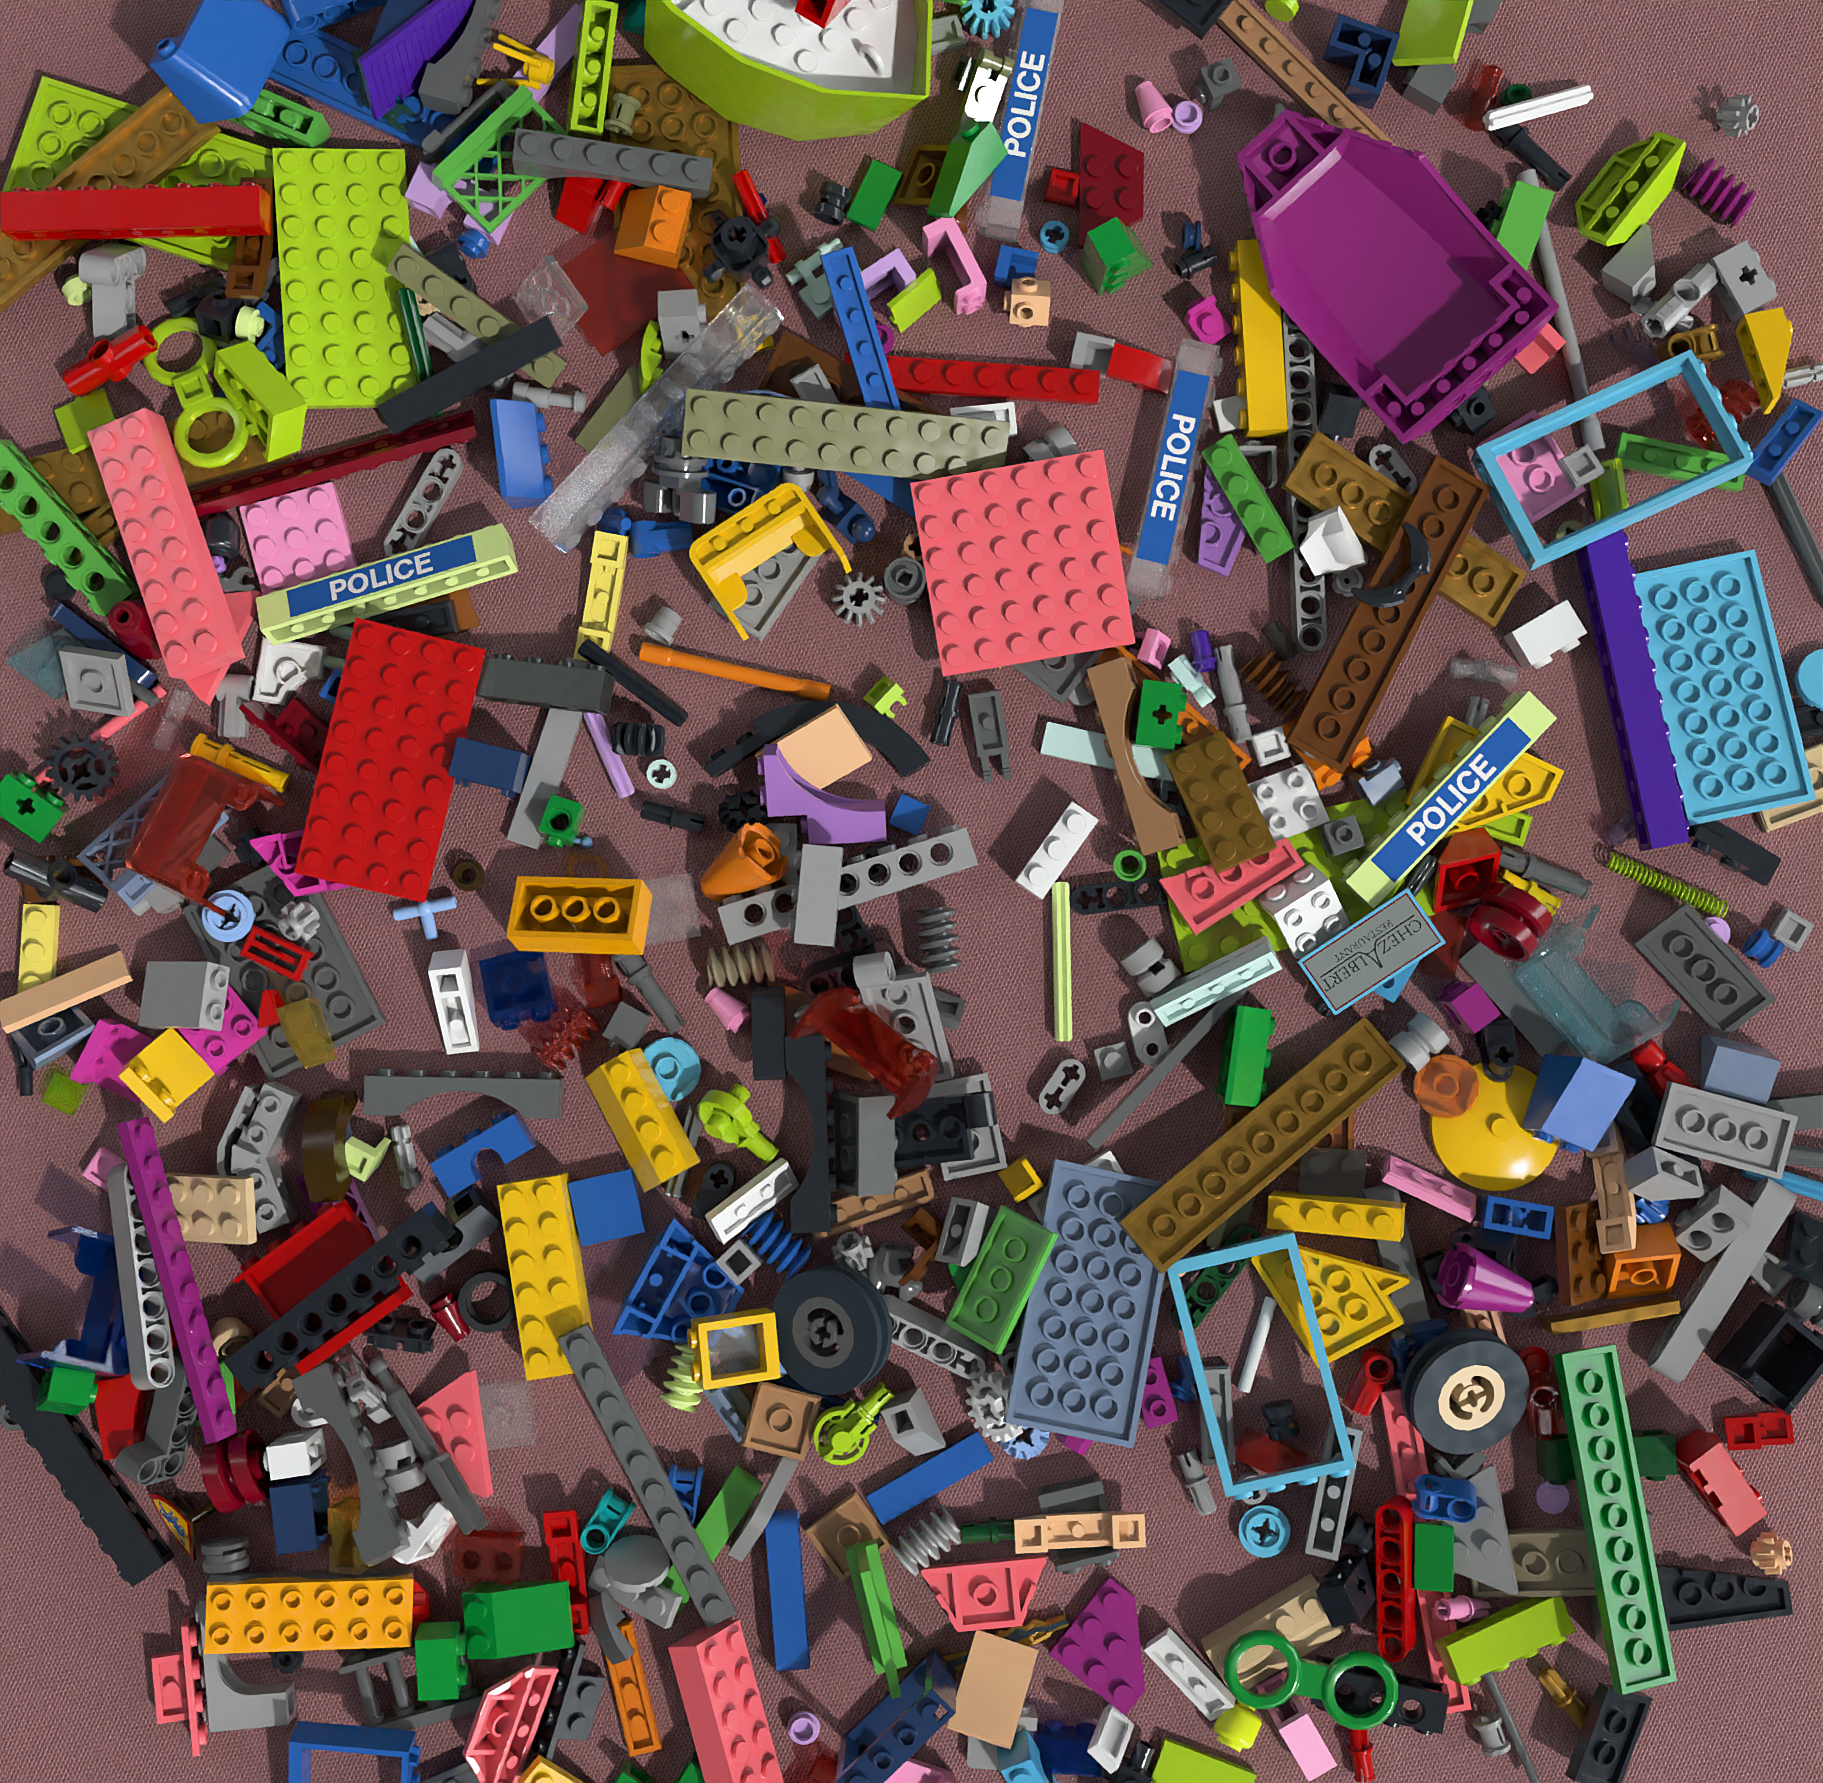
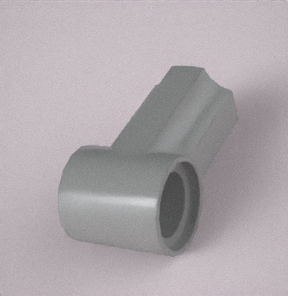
M225 674L224 678L220 681L216 692L217 701L220 702L218 736L248 738L249 722L245 719V714L239 707L244 702L252 701L255 677L253 675Z

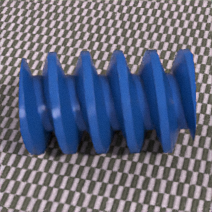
M770 1210L754 1220L740 1237L751 1233L752 1236L748 1244L752 1246L760 1242L761 1245L757 1254L762 1255L769 1252L770 1255L766 1263L769 1265L778 1261L779 1265L775 1272L779 1274L787 1270L788 1274L785 1282H787L807 1262L811 1248L806 1247L799 1250L802 1239L798 1237L790 1241L792 1235L791 1228L781 1232L784 1221L779 1219L772 1223L771 1220L775 1212Z

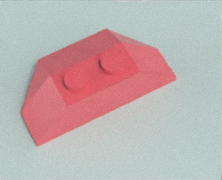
M529 1665L484 1691L462 1752L479 1783H518L558 1672L556 1666Z

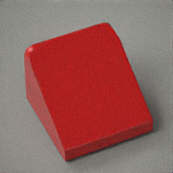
M277 989L265 990L262 993L258 1029L268 1028L288 1020V1013Z

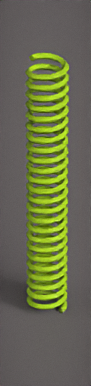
M1610 852L1612 857L1606 866L1607 870L1611 869L1612 872L1616 870V874L1620 873L1621 876L1630 877V880L1635 878V882L1644 883V886L1649 885V888L1653 887L1654 891L1657 889L1659 892L1663 891V894H1668V897L1672 895L1673 899L1677 897L1678 901L1682 899V903L1687 900L1689 904L1691 903L1692 907L1696 905V908H1700L1701 911L1705 910L1706 913L1710 911L1711 915L1715 913V917L1720 915L1725 903L1721 919L1725 917L1728 910V902L1723 901L1722 898L1718 899L1717 896L1709 895L1708 892L1699 891L1694 886L1685 885L1680 880L1676 881L1675 878L1671 879L1670 876L1662 875L1661 872L1657 873L1656 870L1652 871L1647 866L1643 867L1642 864L1638 865L1633 860L1623 856L1619 857V854Z

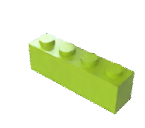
M1562 1596L1528 1597L1437 1639L1434 1643L1448 1678L1463 1686H1469L1479 1682L1481 1676L1490 1671L1500 1672L1507 1669L1511 1661L1518 1658L1527 1659L1535 1656L1538 1653L1537 1649L1543 1646H1554L1563 1643L1566 1640V1636L1575 1632Z

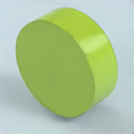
M1267 0L1265 9L1273 18L1282 22H1290L1297 13L1299 5L1296 0Z

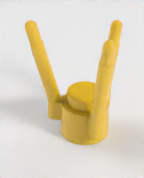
M498 34L499 40L521 52L498 43H493V49L525 62L523 74L529 78V80H502L510 87H520L524 84L526 87L540 90L541 84L549 86L554 74L555 60L532 50L504 34ZM478 78L476 79V84L493 86L500 79Z

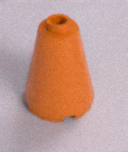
M746 823L741 826L701 876L700 884L703 894L713 901L720 902L723 899L782 879L788 871L789 861L787 855L784 857L781 855L779 847L782 846V843L769 828L760 823L753 825Z

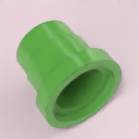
M1127 848L1117 854L1114 859L1113 868L1116 875L1122 880L1135 881L1144 874L1146 859L1142 852L1136 848ZM1128 855L1134 856L1138 859L1140 866L1134 869L1125 866L1123 858Z

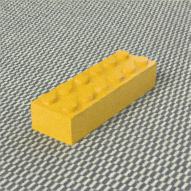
M569 1172L509 1181L497 1185L526 1381L574 1374L557 1339L559 1336L586 1322L589 1323L593 1331L577 1224L568 1188V1182H570Z

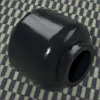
M214 514L200 522L211 556L221 555L224 558V563L228 564L239 555L241 532L240 527L234 521L229 520V517L226 515Z

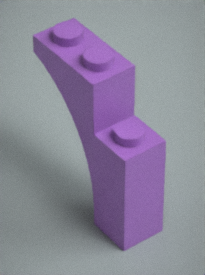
M764 744L763 756H758V774L765 775V786H760L761 806L767 805L768 817L801 815L802 834H808L810 845L887 841L885 799H851L823 791L802 778L790 766L778 744Z

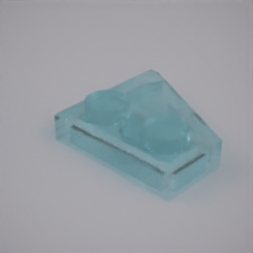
M62 628L7 659L6 663L54 700L61 699L67 689L59 650L65 645L93 648L67 628Z

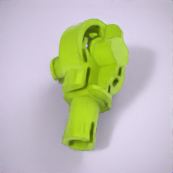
M740 1084L733 1085L729 1093L720 1090L708 1091L697 1106L699 1118L705 1125L706 1132L726 1143H735L737 1148L747 1147L764 1165L772 1161L779 1149L758 1132L760 1130L759 1123L753 1120L750 1111L744 1105L747 1099L750 1098V1092Z
M880 1381L861 1402L855 1403L850 1398L843 1406L829 1408L818 1417L813 1428V1440L818 1454L825 1461L834 1465H848L857 1461L865 1453L869 1444V1435L878 1427L877 1423L873 1420L874 1416L895 1397L889 1388H885L886 1385ZM822 1426L824 1427L825 1431L829 1430L827 1436L828 1442L826 1440L825 1431H822L823 1442H819V1432Z

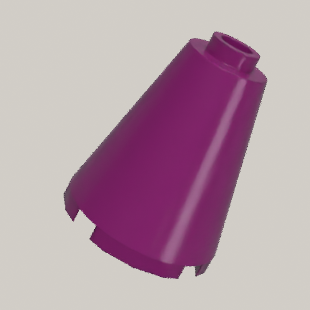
M1459 1242L1456 1244L1459 1247L1456 1251L1450 1249L1446 1253L1437 1276V1284L1442 1285V1294L1437 1293V1298L1441 1305L1451 1309L1522 1313L1532 1305L1534 1291L1530 1282L1474 1247Z

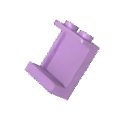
M899 248L860 272L869 301L894 285L899 292H902L916 279L915 272ZM831 303L834 310L832 312L833 317L840 326L834 303Z

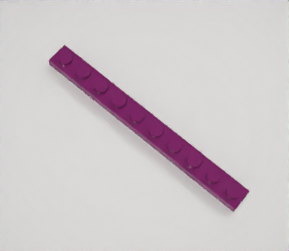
M149 1116L118 1124L117 1128L206 1444L218 1442L238 1431L199 1296V1290L193 1275L190 1258L182 1236L181 1226L173 1204L172 1194L164 1172L163 1162L155 1140L154 1130Z

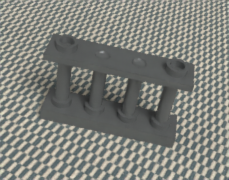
M460 1624V1635H466L465 1625ZM415 1639L411 1640V1647L381 1648L367 1652L366 1649L353 1651L347 1655L345 1661L338 1668L340 1675L352 1671L355 1672L367 1716L360 1726L413 1730L477 1712L484 1691L489 1686L478 1688L477 1685L473 1684L466 1655H461L462 1665L467 1664L468 1681L467 1685H462L459 1699L428 1700L425 1704L415 1706V1703L410 1701L399 1661L401 1657L415 1654ZM384 1662L387 1665L398 1708L395 1710L396 1712L386 1715L379 1711L367 1668Z

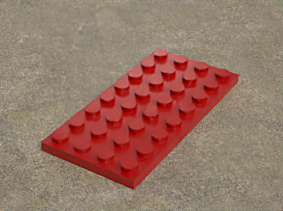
M355 618L294 873L426 903L455 782V777L448 774L457 738L466 737L482 664L486 654L485 649Z

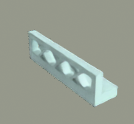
M1266 935L1165 986L1152 995L1153 1000L1150 1003L1156 1015L1164 1026L1167 1027L1281 970L1282 967Z

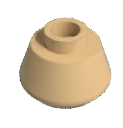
M222 1318L215 1323L210 1332L213 1346L219 1359H228L254 1338L252 1329L238 1318Z

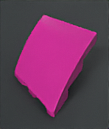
M304 829L250 840L251 846L261 855L295 897L353 887L294 873Z

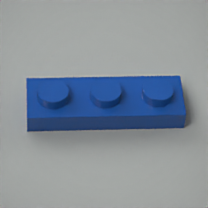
M1795 398L1753 451L1754 461L1744 474L1770 487L1822 421L1823 412Z

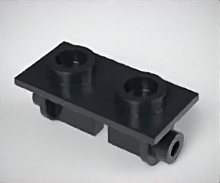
M386 1315L366 1329L365 1335H368L367 1344H372L373 1348L397 1350L398 1340L403 1341V1351L425 1355L426 1351H433L434 1339L431 1338L436 1330L437 1323L426 1322L422 1319L411 1320Z

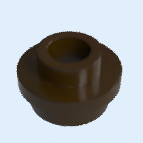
M461 860L452 870L453 883L460 890L474 891L484 882V869L475 860ZM471 869L474 872V878L468 882L464 879V872Z

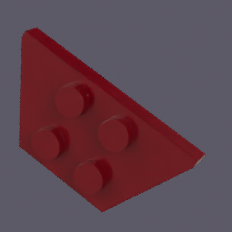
M1081 123L1078 249L1084 248L1087 232L1115 217L1119 218L1126 227H1130L1143 220L1144 153L1086 123Z

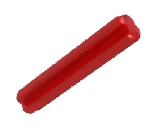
M744 169L733 174L732 181L749 218L758 227V222L768 217V214L748 171ZM778 235L772 240L767 239L771 251L770 263L776 264L784 260L786 253Z

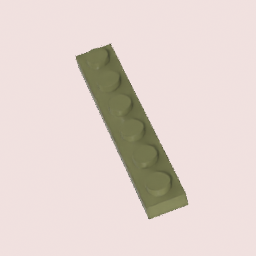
M406 243L401 245L385 270L488 346L522 329ZM553 351L521 369L550 389L568 361Z

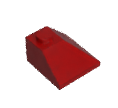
M1485 827L1455 833L1438 861L1432 899L1433 913L1479 903L1490 885L1496 883L1502 851Z

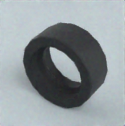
M496 1268L480 1270L468 1278L461 1287L457 1300L459 1314L464 1322L474 1330L484 1333L500 1331L516 1318L511 1277L505 1270ZM483 1282H497L508 1293V1309L499 1318H482L476 1314L472 1307L471 1298L473 1291Z

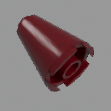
M143 597L116 603L109 611L108 621L123 647L130 654L140 659L158 660L163 658Z

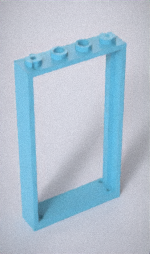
M1691 349L1475 448L1471 459L1481 480L1492 487L1489 495L1530 571L1745 473L1754 460L1749 443L1743 441L1737 432V423L1731 413H1727L1721 403L1720 391L1715 385L1710 384L1706 376L1704 363L1701 362L1700 358L1695 357ZM1681 374L1730 461L1542 546L1496 458Z

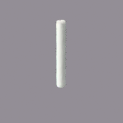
M1265 1296L1237 1387L1238 1390L1250 1393L1277 1305V1301L1273 1297Z

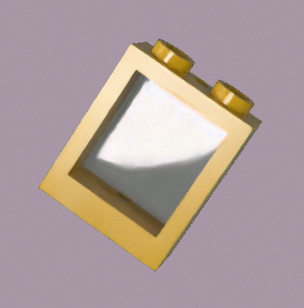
M765 1307L691 1319V1328L687 1329L688 1345L694 1352V1361L690 1362V1374L692 1381H696V1384L703 1390L781 1378L775 1312Z

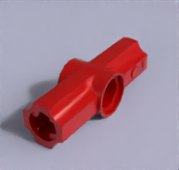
M138 324L113 341L102 339L96 342L90 348L87 357L62 372V379L70 392L75 396H83L108 380L112 382L123 380L130 373L135 363L158 350V342L145 325L140 326Z

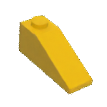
M1783 307L1744 314L1735 331L1763 415L1771 412L1780 397L1793 333L1792 323L1789 319H1786Z

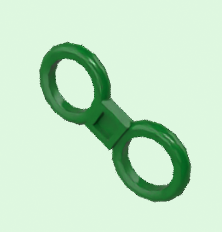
M1253 1630L1241 1635L1229 1647L1224 1659L1223 1677L1229 1691L1240 1703L1254 1709L1274 1708L1284 1704L1293 1694L1322 1700L1326 1712L1336 1723L1352 1730H1368L1382 1724L1393 1713L1398 1701V1681L1393 1668L1382 1657L1368 1651H1350L1337 1656L1330 1664L1300 1658L1294 1645L1283 1635L1271 1630ZM1257 1645H1270L1277 1648L1287 1660V1675L1284 1682L1276 1690L1267 1694H1256L1247 1690L1237 1677V1665L1241 1656L1248 1649ZM1354 1666H1367L1376 1670L1384 1682V1695L1380 1704L1373 1711L1365 1714H1351L1344 1711L1337 1704L1334 1697V1687L1338 1677L1346 1669Z

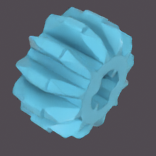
M968 0L965 6H960V12L965 14L962 17V23L964 26L971 25L970 34L972 36L980 31L984 41L990 32L995 38H998L1000 36V29L1008 31L1010 28L1009 19L1014 18L1015 10L1010 7L1013 4V0ZM987 8H990L993 10V12L991 13L990 10H988V13L982 12V9H985L986 12Z

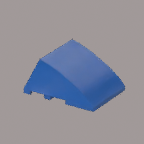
M672 1217L655 1238L629 1286L611 1334H627L641 1336L644 1339L657 1338L688 1344L687 1329L691 1328V1319L732 1313L744 1292V1288L740 1284L737 1286L716 1263L717 1260ZM723 1329L707 1331L708 1347L714 1348Z

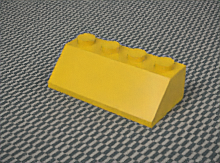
M641 1047L620 1054L599 1066L585 1078L644 1193L700 1163Z

